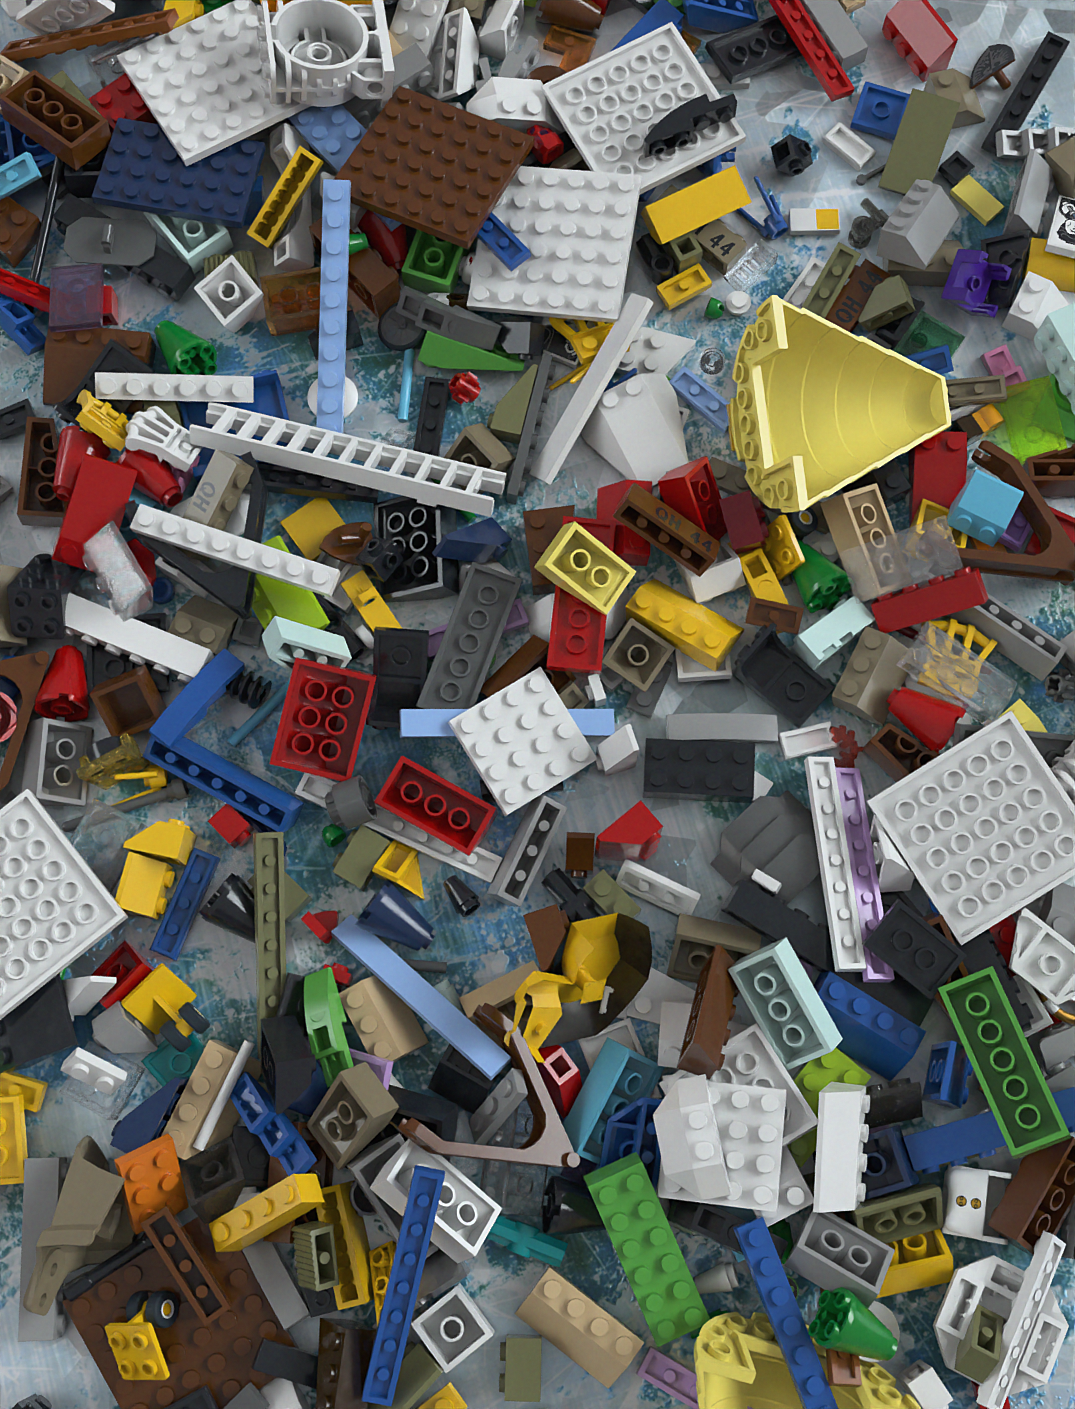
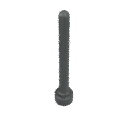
M180 777L173 779L170 784H167V788L66 821L61 826L62 830L70 832L168 798L172 800L177 798L178 801L188 798L190 796L186 781Z

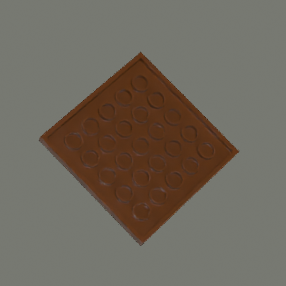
M398 86L392 98L389 99L333 180L351 181L350 203L468 249L534 146L535 137L405 87Z
M218 1205L213 1206L183 1225L232 1303L228 1311L207 1326H204L156 1248L147 1250L98 1282L92 1289L72 1302L68 1299L62 1301L121 1409H163L206 1384L218 1408L223 1409L250 1382L258 1390L277 1378L276 1376L253 1370L251 1367L262 1337L299 1349L289 1329L287 1331L284 1330L243 1251L216 1252L209 1223L223 1216ZM167 1290L173 1292L179 1303L176 1321L168 1328H154L170 1376L166 1380H124L119 1372L117 1361L109 1344L105 1326L109 1323L128 1322L126 1306L129 1298L134 1293L150 1291L148 1292L150 1297L156 1291Z

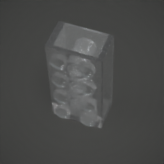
M946 515L839 553L857 604L963 568Z

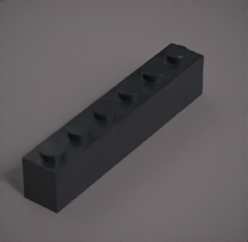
M71 193L53 214V218L58 225L56 228L64 236L66 235L67 227L81 217L110 218ZM155 245L154 256L140 266L117 265L125 273L132 272L143 284L155 286L163 296L167 298L171 296L178 301L196 279L189 264Z

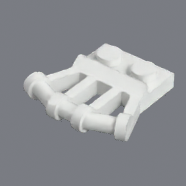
M158 406L150 407L146 412H136L132 420L125 427L128 436L125 438L127 449L132 451L141 449L156 454L160 462L164 459L173 467L184 472L188 471L203 448L202 446L190 444V431L178 425Z

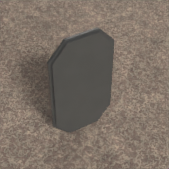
M81 217L67 227L63 250L76 263L138 267L154 256L157 232L144 220Z

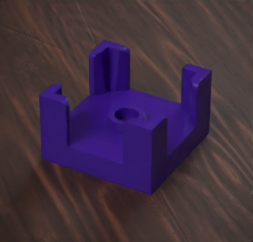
M958 249L941 299L970 315L995 318L998 306L984 304L991 280L1007 281L1012 268L1004 264L986 262L983 258L987 259L989 254L982 250Z

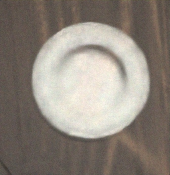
M708 348L701 353L699 365L703 372L715 375L723 370L725 355L721 350Z

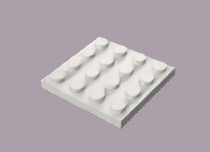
M541 667L448 722L505 816L597 760L596 755Z
M757 1023L728 1040L726 1046L722 1047L721 1053L725 1054V1060L721 1070H716L710 1080L707 1079V1081L787 1090L782 1148L818 1126L817 1117ZM679 1070L670 1077L689 1078L698 1075ZM669 1077L659 1083L665 1095L668 1092Z
M669 1077L668 1092L676 1080L684 1078ZM707 1081L732 1195L707 1200L699 1199L665 1176L661 1158L657 1197L777 1212L787 1090Z

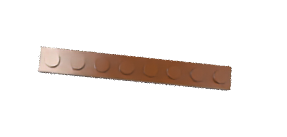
M173 8L10 41L0 54L10 61L20 63L27 58L35 57V59H40L51 53L60 55L71 49L81 51L91 45L101 47L116 40L118 43H121L132 37L138 36L141 39L148 37L152 33L166 34L173 30V26L179 19L176 9Z

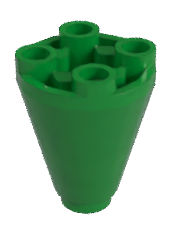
M164 320L157 324L154 333L171 374L213 375L216 372L217 351L210 342L174 322Z
M799 540L797 542L805 562L796 568L792 575L803 604L810 613L824 608L832 610L841 601L840 598L843 594L853 587L854 582L844 570L809 544Z
M840 1287L832 1292L825 1290L820 1295L818 1301L820 1307L808 1329L809 1336L813 1337L817 1344L826 1349L875 1360L888 1361L895 1355L898 1347L897 1339L893 1337L892 1332L851 1291Z

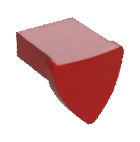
M308 911L301 920L325 944H329L333 938L331 931L338 926L339 913L337 911H322L311 914Z

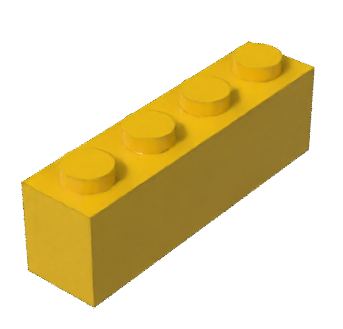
M292 1174L209 1223L216 1252L243 1250L324 1203L317 1175Z

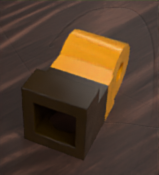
M988 404L977 412L956 420L950 431L967 432L968 447L1000 427L1005 420L994 404Z

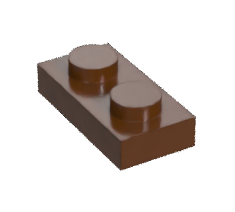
M750 597L744 623L758 627L763 625L769 627L774 622L777 625L776 631L798 635L804 608Z

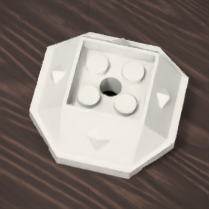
M994 1255L955 1269L933 1323L941 1354L948 1369L979 1385L981 1384L954 1369L957 1346L959 1341L965 1337L977 1304L1004 1317L1003 1326L1008 1322L1012 1311V1302L1015 1296L1019 1294L1025 1271ZM1050 1287L1007 1396L1047 1384L1069 1325L1061 1313Z

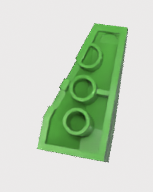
M428 330L418 360L428 367L445 369L523 371L525 360L517 359L518 355L507 353L504 347L499 344H495L493 350H488L454 341Z

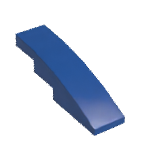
M224 648L186 685L150 728L149 733L170 749L207 715V709L226 692V686L244 670L245 663Z
M245 1071L237 1080L230 1095L250 1133L257 1134L270 1156L280 1160L288 1176L292 1174H305L317 1161L316 1157L285 1113H275L270 1095L249 1072Z

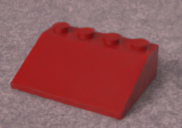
M296 657L269 764L338 781L350 779L376 675Z

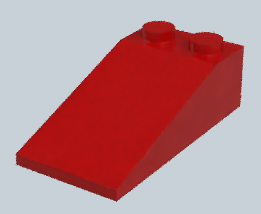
M942 431L908 451L909 484L911 486L909 490V528L922 499L950 509L952 502L966 484L967 432Z
M85 453L53 547V560L101 575L105 574L125 514V503L129 501L138 470Z

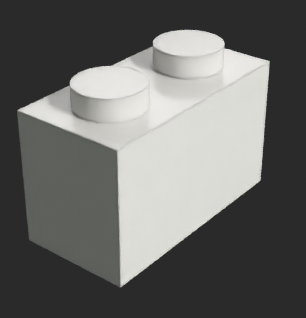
M920 1359L896 1375L906 1393L911 1394L921 1409H948V1403L953 1401V1398L934 1369Z

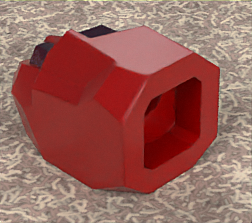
M534 125L527 129L526 134L535 137L531 152L541 163L548 164L564 152V143L556 132H553L550 128Z

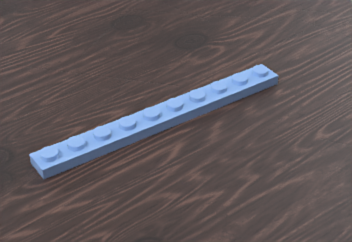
M323 179L317 427L343 434L351 181Z

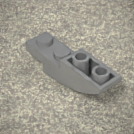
M529 36L518 54L509 50L499 70L498 77L526 79L532 65L535 66L540 57L538 39Z

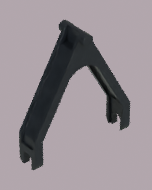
M250 451L241 455L242 460L254 468L250 476L252 487L243 538L261 544L269 492L256 460ZM135 500L125 503L131 523L138 510ZM136 533L146 547L240 616L241 619L247 620L252 616L251 606L257 573L237 566H232L226 571L219 573L204 572L165 542Z

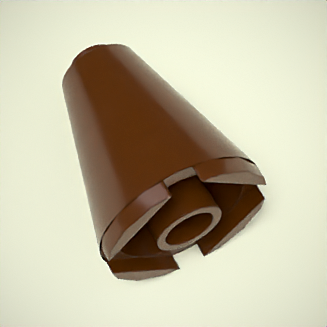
M542 0L538 10L543 13L541 17L537 15L535 21L593 32L594 28L599 30L604 15L600 14L602 8L592 0Z

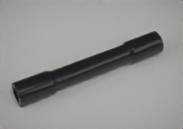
M144 1233L141 1238L104 1262L62 1286L66 1298L72 1302L92 1289L98 1282L147 1250L155 1248L147 1234Z

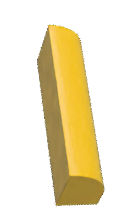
M299 146L247 231V234L271 249L324 162Z
M734 165L645 206L641 216L653 239L662 245L752 203Z
M1032 237L1023 266L1022 282L1028 271L1051 280L1059 291L1075 293V259L1044 251L1047 239Z
M355 1180L322 1188L321 1191L325 1202L316 1207L318 1220L333 1224L339 1285L334 1286L333 1289L338 1310L366 1304L374 1300L369 1251L371 1250L363 1217L356 1214V1210L351 1205L349 1198L350 1188Z

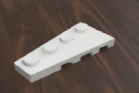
M651 967L647 982L629 1003L626 1016L660 1025L662 999L693 1003L695 991ZM735 1013L732 1021L740 1024L742 1016Z

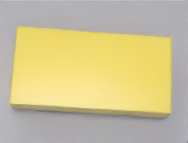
M969 174L950 191V195L984 226L1000 214L1005 207Z

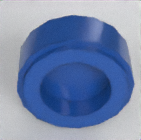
M157 577L149 597L157 604H167L175 596V587L169 579Z

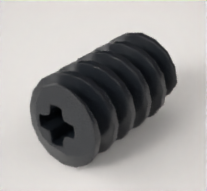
M244 667V670L226 686L224 694H229L232 699H239L240 703H248L249 708L256 709L269 695L272 682L269 680L263 685V676H259L254 681L255 672L250 671L245 676L246 667Z

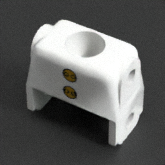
M948 1164V1169L944 1174L942 1194V1233L1008 1245V1239L998 1238L999 1234L988 1223L993 1210L998 1207L1005 1195L1004 1178L1013 1180L1014 1174L963 1166L951 1167Z

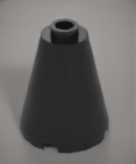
M560 1176L550 1177L544 1196H548L547 1205H543L542 1228L546 1235L556 1236L606 1230L588 1187Z

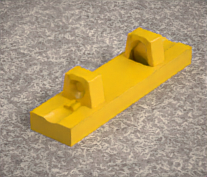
M363 570L340 584L373 635L375 627L402 628ZM372 598L375 599L374 601H372L364 607L365 603Z

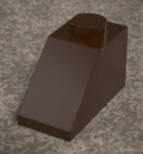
M567 832L565 874H571V878L586 879L587 874L593 875L595 833Z

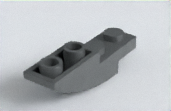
M408 286L403 288L396 308L397 313L416 321V326L454 341L483 349L493 350L501 329L500 325L457 305L451 307Z

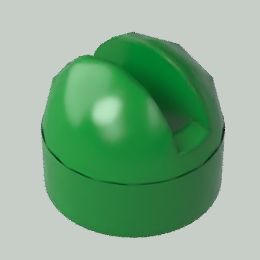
M711 297L704 317L715 320L722 317L724 311L723 303Z
M335 824L325 826L322 830V838L329 848L337 846L346 837L344 830Z

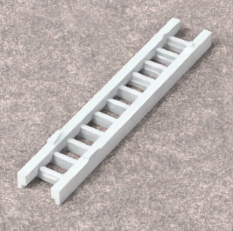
M214 402L208 403V410L206 411V423L214 425L212 429L193 424L190 425V444L218 449L239 456L251 451L255 460L415 498L417 503L433 507L439 504L491 517L494 509V498L477 493L479 490L502 495L505 487L506 473ZM229 429L236 430V435L227 432ZM254 435L264 437L261 441L251 439ZM278 441L289 443L286 447L276 445ZM303 447L315 449L313 453L301 451ZM328 453L340 455V458L337 460L326 456ZM352 459L364 461L365 464L362 466L350 462ZM377 465H381L391 469L389 472L375 468ZM402 471L414 473L416 476L411 478L400 474ZM427 477L440 480L441 483L435 484L425 480ZM452 483L467 486L464 491L450 486Z

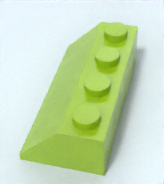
M280 535L262 543L263 545L290 553ZM258 573L256 574L251 607L264 630H266L274 616L320 630H324L330 624L312 591Z

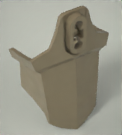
M85 1136L76 1146L52 1224L41 1232L36 1245V1265L24 1295L23 1306L27 1311L45 1316L48 1313L68 1273L88 1265L104 1262L133 1243L136 1236L131 1229L121 1189L126 1179L110 1173L105 1155L91 1136Z

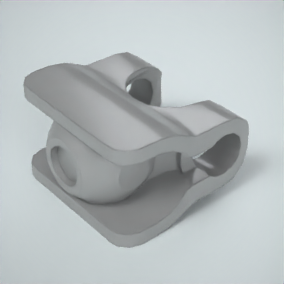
M1062 1021L1028 1036L1027 1042L1043 1077L1050 1074L1048 1069L1061 1061L1065 1064L1067 1059L1075 1056V1024Z

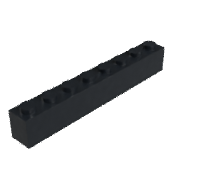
M742 879L736 882L721 911L772 943L786 937L798 959L820 973L831 971L919 1027L921 1026L935 998H932V1000L926 998L894 970V980L891 982H864L862 972H835L829 927L818 923V925L808 920L810 917L808 914L800 909L795 908L792 910L785 906L786 901L773 893L769 896L761 891L762 886L751 879L746 881Z

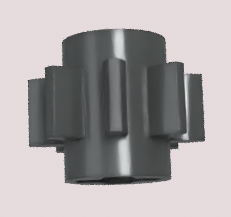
M1060 669L1059 673L1051 671L1050 676L1044 682L1047 691L1045 695L1054 697V702L1063 703L1064 699L1074 700L1075 676L1070 675V671Z

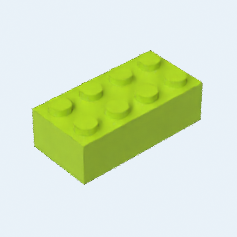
M835 1047L832 1052L803 1063L792 1077V1080L818 1119L819 1092L830 1082L865 1086L871 1076ZM817 1127L787 1145L799 1168L805 1164L816 1149Z

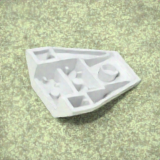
M664 373L638 374L603 392L580 432L586 444L628 480L652 481V489L658 486L657 481L666 472L689 463L677 395Z

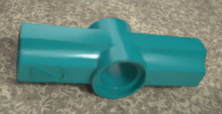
M498 1215L486 1236L487 1239L506 1246V1249L527 1258L534 1257L558 1268L568 1245L567 1242L540 1232V1229L518 1220L515 1222L501 1215Z

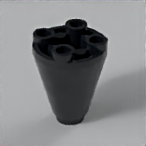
M231 873L216 891L220 895L218 896L214 893L199 913L205 921L255 943L254 894L242 877Z

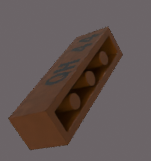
M867 259L863 261L860 267L855 265L848 277L850 280L846 285L844 284L825 319L852 333L859 324V317L875 286L883 283L891 274Z
M635 482L619 500L613 514L615 519L697 576L701 577L716 560L721 545L719 541Z
M169 1204L141 1223L142 1228L204 1326H207L231 1308V1301Z

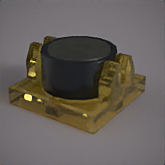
M124 733L120 736L104 738L92 744L87 749L86 755L79 758L81 767L76 769V772L80 779L107 790L125 780H115V775L138 773L150 767L151 764L149 760L142 757L143 754H141L134 737Z

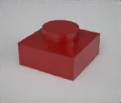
M333 963L332 966L324 965L323 969L332 968L337 984L347 988L350 987L353 977L348 973L349 968L338 963Z

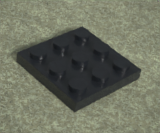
M166 613L126 615L165 632L168 631V615ZM99 643L96 646L87 644L88 696L91 698L90 693L97 684L142 665L129 660L130 656L121 653L120 656L106 651V646ZM145 662L144 665H146L158 691L169 692V674L168 676L155 671L153 665Z

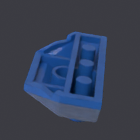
M682 0L689 26L726 33L759 21L753 0Z
M642 1096L607 1118L599 1169L637 1152L656 1193L661 1153L653 1114L663 1099Z

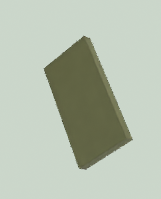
M915 88L912 89L881 176L879 188L905 196L916 179L933 181L960 102Z

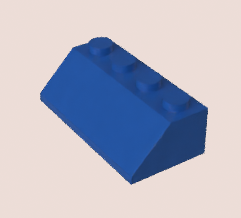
M831 971L820 973L813 986L843 1038L836 1048L884 1079L892 1081L914 1057L927 1031Z

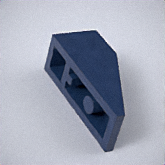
M491 517L444 535L432 554L440 558L486 563L493 559H501L507 553V546L512 541V538Z

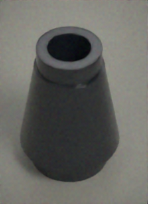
M456 875L449 877L443 883L457 914L460 913L462 917H467L479 908V896L458 879Z

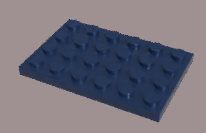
M118 118L92 194V199L96 204L242 229L265 153V143L242 139L186 167L159 124Z

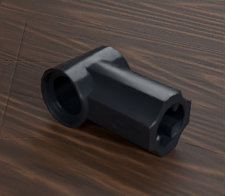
M650 233L641 236L636 242V248L651 272L652 281L659 285L673 277V258L665 252L662 245L653 239Z

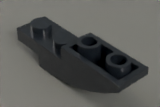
M704 94L671 111L653 127L644 139L643 154L645 158L652 155H661L675 147H684L692 142L694 131H702L708 126L720 122L725 123L734 118L737 109L735 95L731 94L710 102L707 94Z
M673 1200L666 1217L668 1221L743 1255L733 1228L747 1221L708 1203ZM770 1233L779 1259L782 1261L789 1242Z

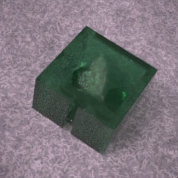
M921 310L893 351L902 356H907L947 344L952 360L959 351L965 336Z

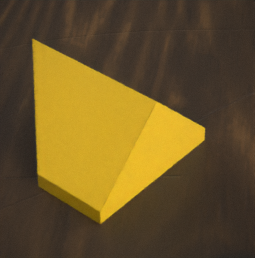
M393 840L374 865L372 872L376 877L384 881L388 879L396 887L425 900L418 859L419 851Z

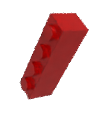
M970 566L955 570V575L944 578V575L941 574L929 578L928 583L918 586L916 582L902 587L901 592L892 594V591H887L877 595V599L871 604V608L879 631L886 634L985 604L988 600V595L979 568L971 570Z

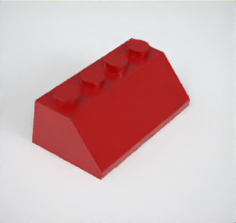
M404 756L400 757L374 801L380 807L467 856H470L480 844L498 815L496 807Z
M640 800L597 836L594 855L597 859L625 861V859L636 863L642 858L646 861L657 851L656 849L660 843L659 840L662 837L660 834L663 825Z

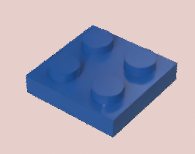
M865 81L850 128L895 140L910 94Z

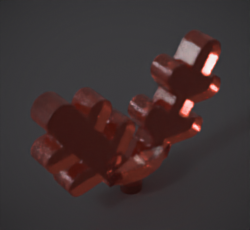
M840 725L839 728L831 726L829 732L834 735L831 740L835 743L842 740L839 744V747L842 749L850 746L849 753L839 752V756L842 757L840 760L834 758L835 767L846 768L847 766V768H855L854 760L857 758L858 752H863V747H858L857 741L854 740L855 731L848 730L846 734V726Z

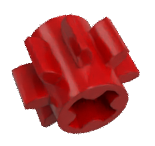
M469 371L466 374L457 373L449 383L450 393L453 394L451 398L459 404H462L463 401L465 403L475 401L481 390L480 383L477 382L478 377Z

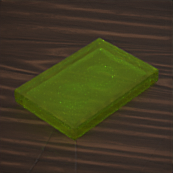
M1049 375L1006 386L1007 400L999 404L1005 420L1004 423L1012 455L1022 463L1031 456L1055 449L1060 451L1068 448Z

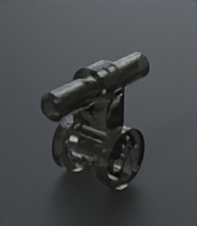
M868 198L863 199L860 205L871 217L859 216L855 218L848 235L849 244L857 249L867 247L873 232L879 227L882 228L889 218L882 209L879 210Z

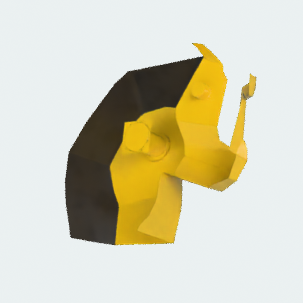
M621 913L571 923L562 959L553 968L552 974L534 970L517 988L514 996L516 1002L512 1030L505 1034L504 1042L506 1045L509 1046L510 1035L516 1031L527 1002L523 998L525 993L532 996L533 1009L523 1037L537 1062L545 1063L538 1051L540 1048L595 1036L608 1027L634 999L649 978L652 964V944L649 927ZM605 986H609L614 990L613 993L609 992L606 1013L601 1014L599 1011Z

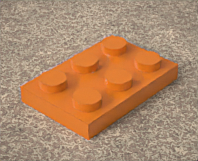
M168 1133L114 1160L118 1176L126 1179L121 1189L131 1229L136 1235L144 1231L141 1226L142 1222L168 1204L175 1214L189 1207L174 1141Z

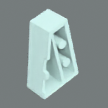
M855 595L849 600L846 598L842 599L833 607L834 610L831 613L819 617L811 627L803 630L793 639L795 643L791 652L814 671H817L862 635L866 626L871 627L875 622V617Z
M274 616L262 634L268 657L291 673L296 657L344 668L352 658L343 636Z

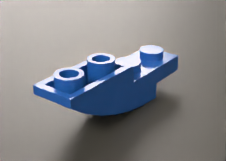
M0 293L1 328L28 356L45 349L46 337L33 324L36 316L21 302Z

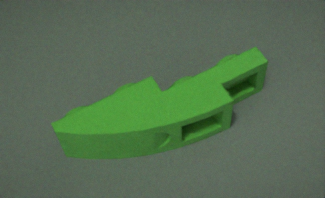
M331 967L305 976L304 1009L310 1047L316 1060L320 1059L327 1088L331 1087L339 1072L354 1067L342 1023L347 1022Z

